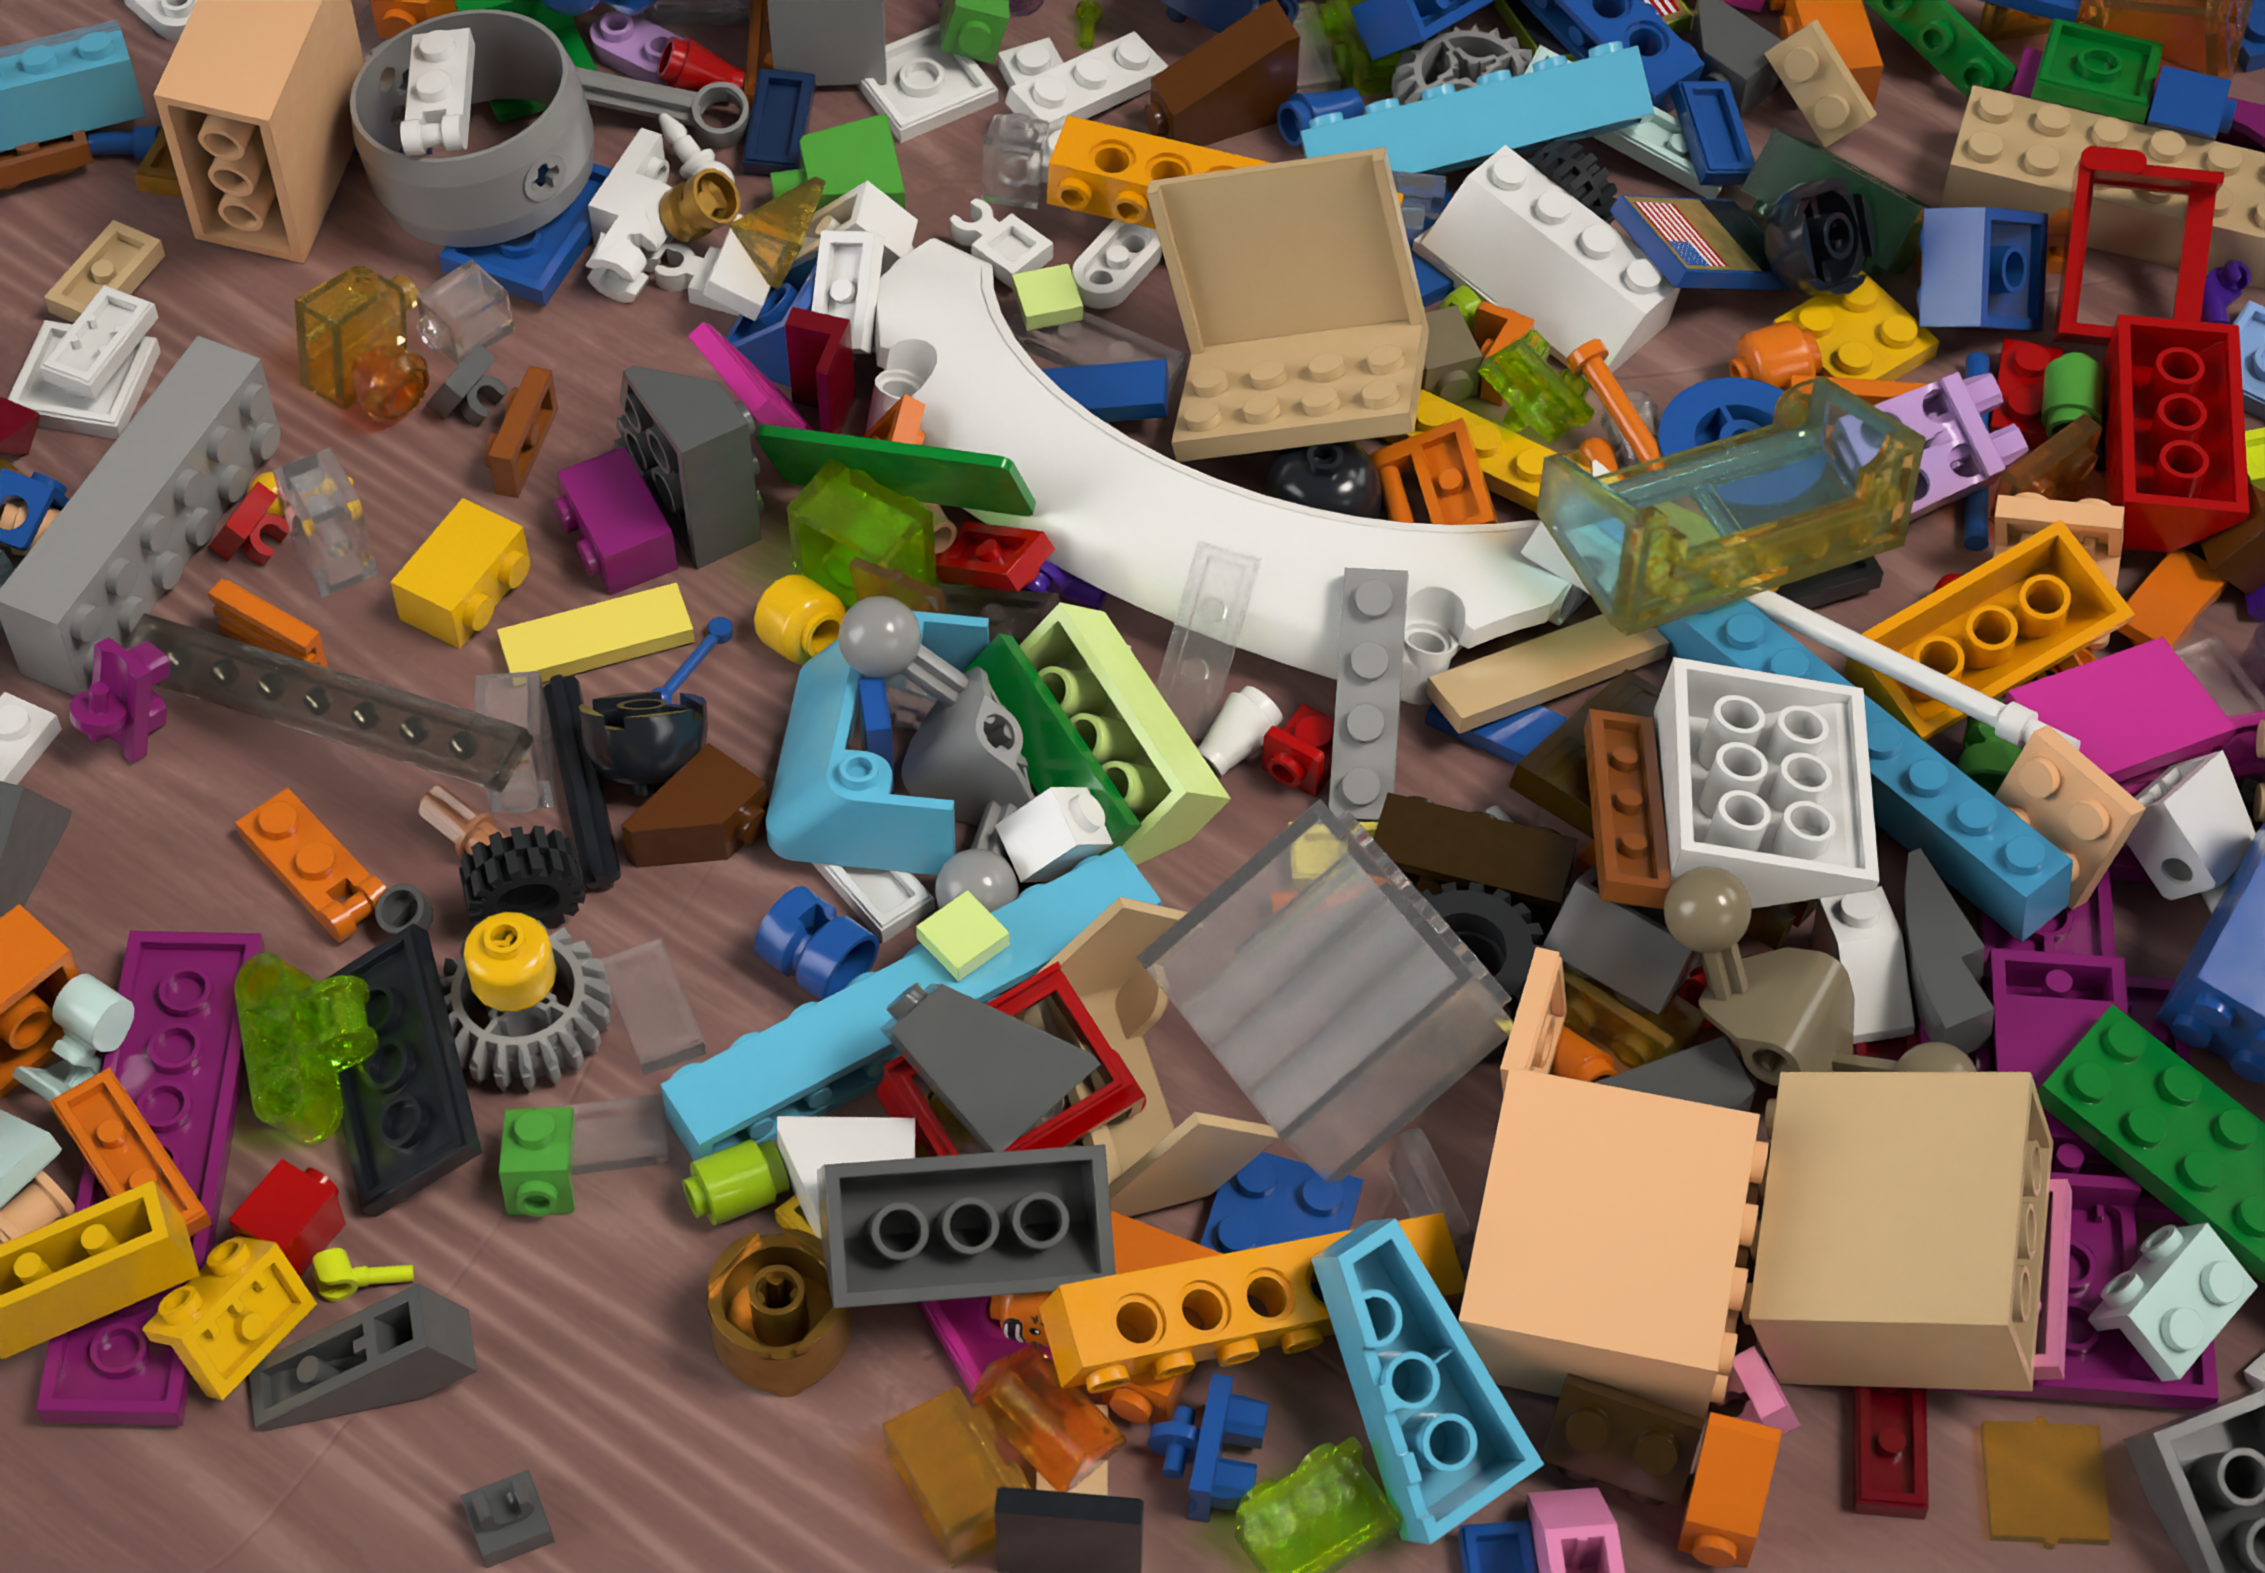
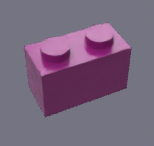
M625 446L557 471L561 497L553 499V504L559 522L565 533L576 532L580 539L576 543L577 550L587 574L590 577L599 574L610 595L678 570L673 532Z

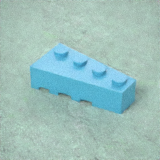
M1396 1218L1366 1221L1311 1258L1401 1541L1432 1544L1544 1465Z

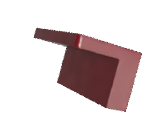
M792 307L785 322L792 403L819 408L821 432L841 434L856 399L850 319Z

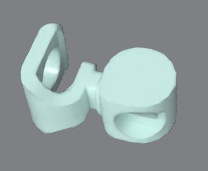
M88 973L74 977L58 994L52 1011L55 1023L62 1026L64 1031L62 1039L55 1042L52 1051L65 1060L46 1069L19 1066L14 1069L13 1077L49 1102L102 1072V1059L96 1056L95 1052L97 1050L100 1052H111L118 1049L122 1044L134 1018L135 1008L133 1003Z

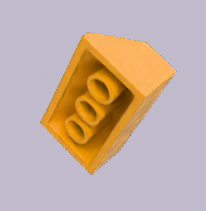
M2060 519L1870 628L1861 635L1996 700L2005 695L2008 690L2019 687L2134 620L2135 613ZM1847 656L1845 674L1855 687L1863 688L1866 696L1923 741L1969 716Z

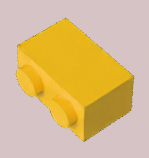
M462 498L390 582L399 620L460 649L475 631L482 630L488 624L493 615L494 608L511 588H517L527 576L531 564L523 526Z

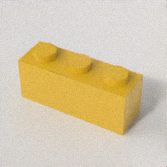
M154 1180L0 1245V1358L2 1360L200 1276L185 1219Z

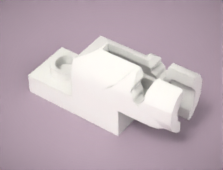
M641 128L588 204L593 242L596 246L591 258L585 265L592 268L587 279L600 293L622 303H630L636 300L648 283L649 276L643 272L651 273L656 265H660V258L666 251L668 244L674 239V236L668 232L663 224L659 211L662 196L673 188L666 184L669 175V163L664 157L662 134Z

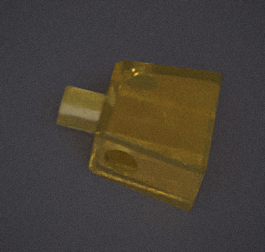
M355 265L295 298L300 385L345 411L351 407L404 355L407 349L406 313L420 302V293L414 282L404 275H396L389 280L365 266Z

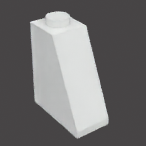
M777 1116V1150L784 1163L789 1183L816 1237L821 1239L816 1170L825 1164L915 1158V1118Z

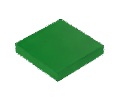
M2053 18L2031 98L2144 124L2164 44Z

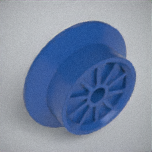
M1726 377L1694 384L1672 399L1663 412L1658 428V445L1665 466L1671 475L1690 492L1703 514L1719 520L1721 514L1734 510L1744 512L1770 511L1788 506L1800 500L1817 484L1826 463V440L1814 415L1789 393L1757 380Z

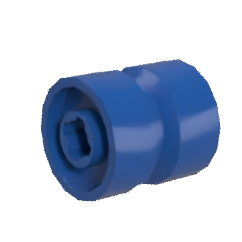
M799 886L785 893L764 917L756 934L754 951L758 957L785 976L796 975L797 984L822 1001L845 989L857 976L871 971L879 951V938L847 915L837 917L835 907L807 887Z

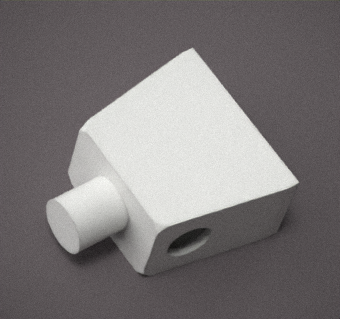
M2223 750L2171 765L2134 798L2146 807V810L2126 840L2162 897L2175 900L2201 893L2211 915L2256 835Z

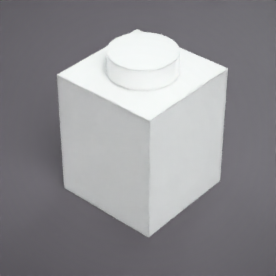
M1050 787L995 825L1020 882H1051L1072 871L1081 860L1092 855H1098L1113 845V841L1105 826L1104 811L1099 802L1090 794L1087 787Z

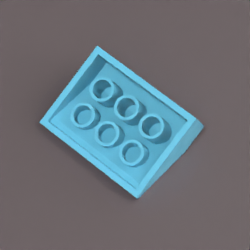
M117 19L0 47V152L15 149L16 146L36 141L39 143L72 135V132L79 130L88 131L146 117L131 60Z

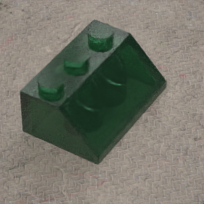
M1774 128L1741 188L1742 191L1757 199L1752 208L1767 216L1774 202L1796 184L1817 179L1845 178L1851 182L1845 184L1851 193H1862L1868 201L1874 220L1876 243L1874 257L1864 259L1862 270L1876 277H1880L1883 270L1903 274L1915 261L1920 232L1924 225V208L1933 207L1806 138Z

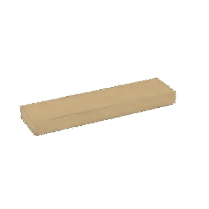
M1631 603L1430 676L1427 680L1425 693L1458 734L1620 675L1626 669L1630 671L1665 658L1669 642L1637 605Z

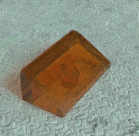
M1034 1344L989 1363L971 1396L973 1404L1060 1492H1067L1076 1487L1122 1449L1128 1440L1077 1386L1061 1389L1055 1364Z

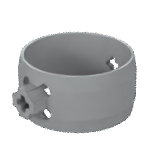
M479 9L448 13L425 20L400 32L390 40H385L370 51V58L365 62L353 83L350 95L352 133L371 189L395 224L405 232L423 241L449 247H479L506 242L526 235L544 226L565 211L582 192L592 172L594 163L593 122L577 69L557 36L546 26L527 16L502 10ZM470 28L475 43L471 104L498 99H520L535 101L549 106L533 124L516 136L476 153L448 158L407 157L405 154L398 152L402 147L400 124L402 121H405L412 35L429 33L435 30L446 31ZM397 106H402L400 119L391 122L393 109ZM541 165H545L550 170L545 174L546 183L540 187L534 181L538 178L537 169Z

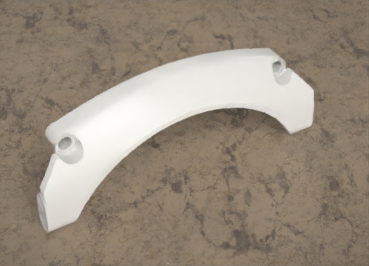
M936 238L929 239L898 259L890 270L880 278L876 302L874 336L877 366L885 369V371L880 373L875 379L866 433L904 394L926 404L919 427L920 430L925 432L922 445L1009 458L1014 462L1036 501L1032 516H1019L963 508L964 510L989 525L1043 531L1055 548L1053 553L1047 558V561L1137 607L1241 649L1337 680L1345 567L1408 571L1401 700L1411 704L1426 705L1432 704L1431 699L1425 693L1428 677L1447 671L1451 658L1462 647L1469 649L1491 639L1520 629L1543 624L1547 621L1561 625L1590 595L1574 586L1570 581L1562 579L1521 554V551L1541 520L1498 524L1442 525L1404 523L1346 515L1273 498L1224 482L1171 460L1129 438L1093 415L1062 391L1033 362L1014 337L1001 313L994 291L993 266Z

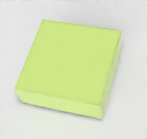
M1069 263L1012 274V289L1026 331L1083 320V304Z
M968 890L916 926V936L919 942L958 982L1010 946V933Z

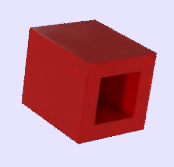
M282 1158L228 1219L234 1237L245 1236L276 1242L300 1278L313 1264V1257L317 1253L324 1251L346 1225L337 1198L339 1190L336 1185L320 1171L308 1167L303 1172Z

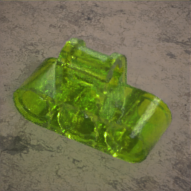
M263 952L256 954L245 962L239 970L235 981V999L255 1115L262 1122L304 1144L316 1145L323 1143L334 1134L343 1116V1101L338 1073L367 1059L378 1048L377 1033L368 1026L365 1005L370 999L368 984L361 978L345 975L330 977L319 982L310 974L273 953Z

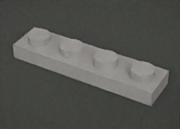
M1345 567L1328 809L1329 821L1379 822L1387 793L1395 794L1409 579L1408 571Z

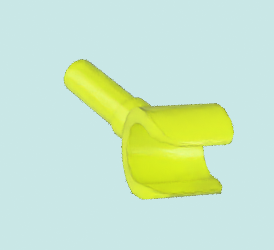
M342 1248L326 1249L317 1253L312 1260L315 1268L313 1277L321 1296L330 1302H339L347 1299L357 1291L358 1287L368 1286V1284L414 1282L413 1265L360 1266L352 1268L347 1252Z

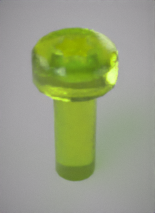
M1082 0L1076 5L1075 15L1081 20L1080 47L1085 50L1093 48L1095 21L1101 18L1102 13L1101 5L1094 0Z

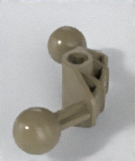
M1704 866L1683 873L1670 886L1664 901V919L1669 932L1676 941L1689 950L1699 952L1707 980V986L1699 998L1701 1012L1705 1018L1730 1037V1041L1741 1050L1746 1067L1758 1079L1768 1084L1779 1086L1780 1072H1977L1972 1060L1962 1050L1943 1042H1926L1914 1046L1899 1061L1853 1055L1855 997L1849 974L1837 959L1820 951L1792 947L1741 959L1737 942L1747 931L1752 910L1749 894L1742 882L1724 869Z

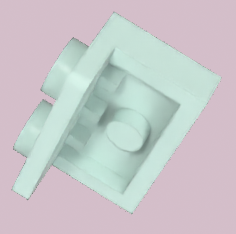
M2208 1223L2178 1228L2174 1225H2167L2152 1233L2142 1243L2140 1251L2143 1255L2132 1268L2116 1276L2103 1288L2101 1292L2103 1301L2088 1318V1321L2096 1331L2120 1328L2161 1381L2180 1380L2258 1287Z

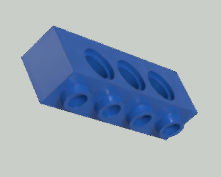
M1520 0L1577 60L1590 58L1589 49L1610 42L1622 41L1623 49L1638 46L1652 104L1666 113L1675 108L1671 92L1678 81H1699L1705 63L1699 58L1694 47L1690 43L1682 41L1662 20L1656 8L1649 3H1645L1643 0Z

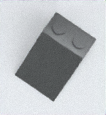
M1596 863L1575 881L1543 946H1547L1548 950L1559 952L1560 957H1562L1563 970L1585 979L1592 977L1612 988L1614 996L1624 1005L1643 1012L1650 1010L1657 1015L1675 997L1684 981L1700 960L1699 952H1694L1682 946L1671 935L1665 923L1664 909L1627 906L1615 902L1600 901Z
M2265 1387L2247 1390L2123 1439L2152 1510L2191 1573H2265Z

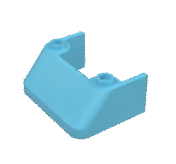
M912 611L920 626L921 644L961 673L989 644V618ZM836 639L807 661L799 672L766 815L768 844L775 854L792 861L938 875L943 865L955 855L954 800L891 794L893 785L892 770L888 762L872 752L850 750L859 712L858 679L872 677L857 672L846 662L840 650L839 639ZM900 673L892 677L881 678V681H885V685L920 688Z

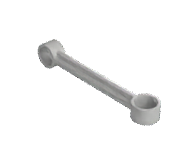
M576 67L587 104L657 119L660 114L666 113L681 124L695 126L698 136L708 145L717 148L732 147L740 143L747 136L750 122L748 100L743 91L731 83L714 82L704 86L698 92H692ZM716 102H730L741 109L739 120L727 128L710 127L704 123L701 116L708 106Z

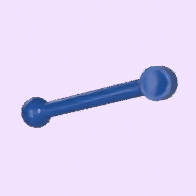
M725 617L713 618L708 623L707 637L662 688H654L650 692H661V700L671 704L673 693L717 643H726L732 638L733 628L731 621Z

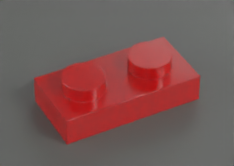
M2004 338L1996 376V382L2002 392L2003 403L1999 408L1991 411L1989 434L2014 423L2020 429L2028 449L2046 452L2050 439L2046 435V428L2041 423L2045 368L2051 361L2062 356L2063 348Z
M965 522L957 531L953 544L944 552L938 553L929 564L943 582L1019 592L1038 576L1041 565L1053 553L1055 548L1043 531Z

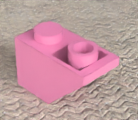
M1598 1487L1527 1493L1526 1502L1529 1520H1531L1539 1573H1625L1617 1523Z

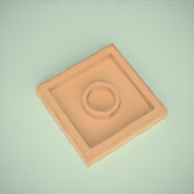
M1539 947L1535 949L1500 1067L1503 1095L1509 1067L1544 1074L1550 1073L1567 1014L1562 957H1560L1557 951Z

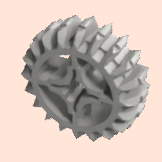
M1476 23L1470 30H1460L1455 24H1452L1447 33L1438 32L1428 39L1412 45L1409 50L1402 51L1401 58L1397 62L1396 74H1393L1391 91L1393 92V98H1398L1399 105L1401 106L1422 100L1420 93L1432 87L1454 84L1455 92L1478 86L1476 79L1491 72L1510 70L1511 77L1523 75L1532 61V50L1520 49L1517 37L1501 39L1498 28L1485 33L1478 30Z
M538 920V922H539V923L546 929V931H547V928L541 923L540 920ZM565 927L549 936L556 964L553 987L542 1001L531 1008L518 1012L497 1011L484 1005L473 993L463 957L465 940L462 941V947L460 948L462 959L445 958L443 967L444 978H440V983L462 1070L469 1068L471 1077L476 1080L478 1085L493 1075L496 1085L503 1092L506 1091L514 1079H522L524 1087L532 1092L536 1083L535 1078L545 1075L558 1085L561 1078L560 1068L568 1066L581 1072L582 1064L584 1063L582 1052H599L601 1044L599 1033L609 1031L608 1026L611 1022L609 1013L610 1004L612 1003L610 985L606 984L605 968L600 963L599 958L592 957L591 948L587 946L585 940L572 943L571 935L566 931ZM557 982L567 987L573 994L568 1007L559 1004L556 995L553 994L552 989ZM476 1004L485 1007L490 1018V1023L485 1030L470 1019Z

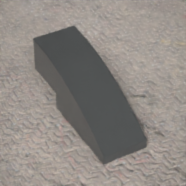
M1921 848L1908 853L1903 908V943L1911 994L1930 1041L1948 1043L1968 1054L1991 1044L1994 1007L1979 986L1982 983L1985 946Z

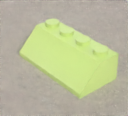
M1060 602L1019 645L1142 825L1122 846V849L1135 866L1190 841L1231 800L1104 611ZM1066 660L1069 664L1068 669L1058 667L1060 662Z

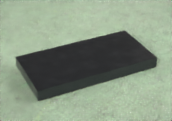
M414 923L311 987L361 1211L378 1217L482 1153L427 930Z

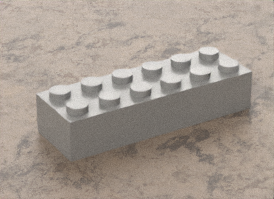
M197 336L0 588V621L21 675L76 696L80 692L89 690L90 685H92L94 644L110 637L121 647H124L132 635L138 634L145 627L150 611L165 591L172 589L178 583L183 567L198 547L205 545L210 540L216 523L231 503L237 502L243 496L249 479L264 459L271 458L278 448L281 431L278 426L260 358Z

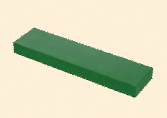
M999 633L962 673L964 674L976 666L986 671L989 683L1001 705H1004L1018 721L1023 734L1021 754L1027 760L1029 767L1027 769L1028 777L1038 794L1040 795L1050 787H1087L1090 794L1099 802L1104 811L1105 826L1113 841V845L1098 855L1101 856L1118 846L1122 847L1142 825L1014 637Z

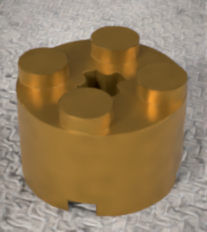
M783 1228V1234H771L761 1237L760 1231L737 1239L717 1258L709 1273L707 1307L716 1352L725 1368L733 1376L747 1385L771 1391L779 1397H792L801 1393L805 1387L824 1378L838 1365L848 1348L851 1338L850 1307L833 1309L820 1238L799 1229Z

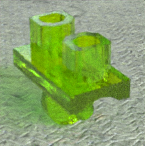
M1530 330L1514 339L1507 347L1484 359L1478 372L1511 406L1503 418V423L1512 432L1520 431L1530 425L1551 444L1570 429L1577 426L1583 427L1588 424L1595 410L1585 401L1590 384L1582 376H1573L1567 368L1557 373L1546 362L1550 354V344L1537 330Z

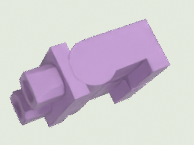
M1958 371L1942 378L1939 382L1922 386L1845 416L1836 434L1858 479L1862 480L1869 477L1862 488L1885 535L1907 526L1910 521L1935 509L1960 500L1975 491H1980L1994 485L2007 468L2022 459L2028 452L2027 443L2020 429L2014 423L1990 434L1984 425L1980 415L1999 408L2003 403L2002 392L1992 373L1973 376L1963 380Z

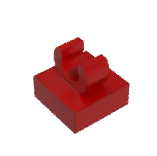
M258 481L208 547L229 561L238 548L243 545L244 552L250 560L257 564L265 565L275 551L262 542L260 533H267L281 543L292 530L284 518L275 514H265L278 495Z

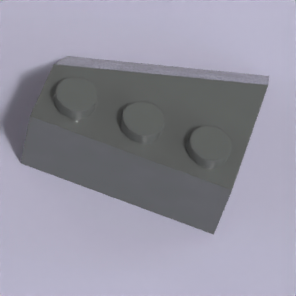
M632 366L623 370L619 402L624 415L617 417L616 428L622 437L614 440L613 449L616 450L625 446L670 526L674 537L695 567L700 569L762 540L759 514L763 513L765 508L762 497L755 485V475L760 474V466L750 441V436L756 434V428L746 405L741 400L733 402L718 381L639 366Z

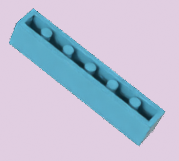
M1615 41L1589 49L1590 58L1567 63L1565 55L1540 60L1532 64L1534 72L1511 77L1510 70L1491 72L1476 79L1478 86L1456 92L1454 84L1432 87L1420 93L1422 100L1400 106L1398 98H1390L1365 106V115L1345 120L1342 112L1318 116L1309 120L1310 129L1300 131V138L1305 158L1386 147L1395 186L1481 165L1504 145L1508 146L1518 155L1537 151L1552 140L1555 143L1559 139L1572 142L1648 123L1655 112L1639 47L1634 46L1623 49L1622 41Z

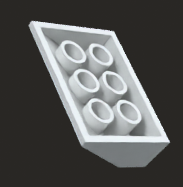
M1674 657L1654 709L1655 741L1672 884L1680 875L1697 867L1711 866L1721 868L1730 872L1742 882L1749 894L1752 908L1876 890L1879 883V870L1863 688Z

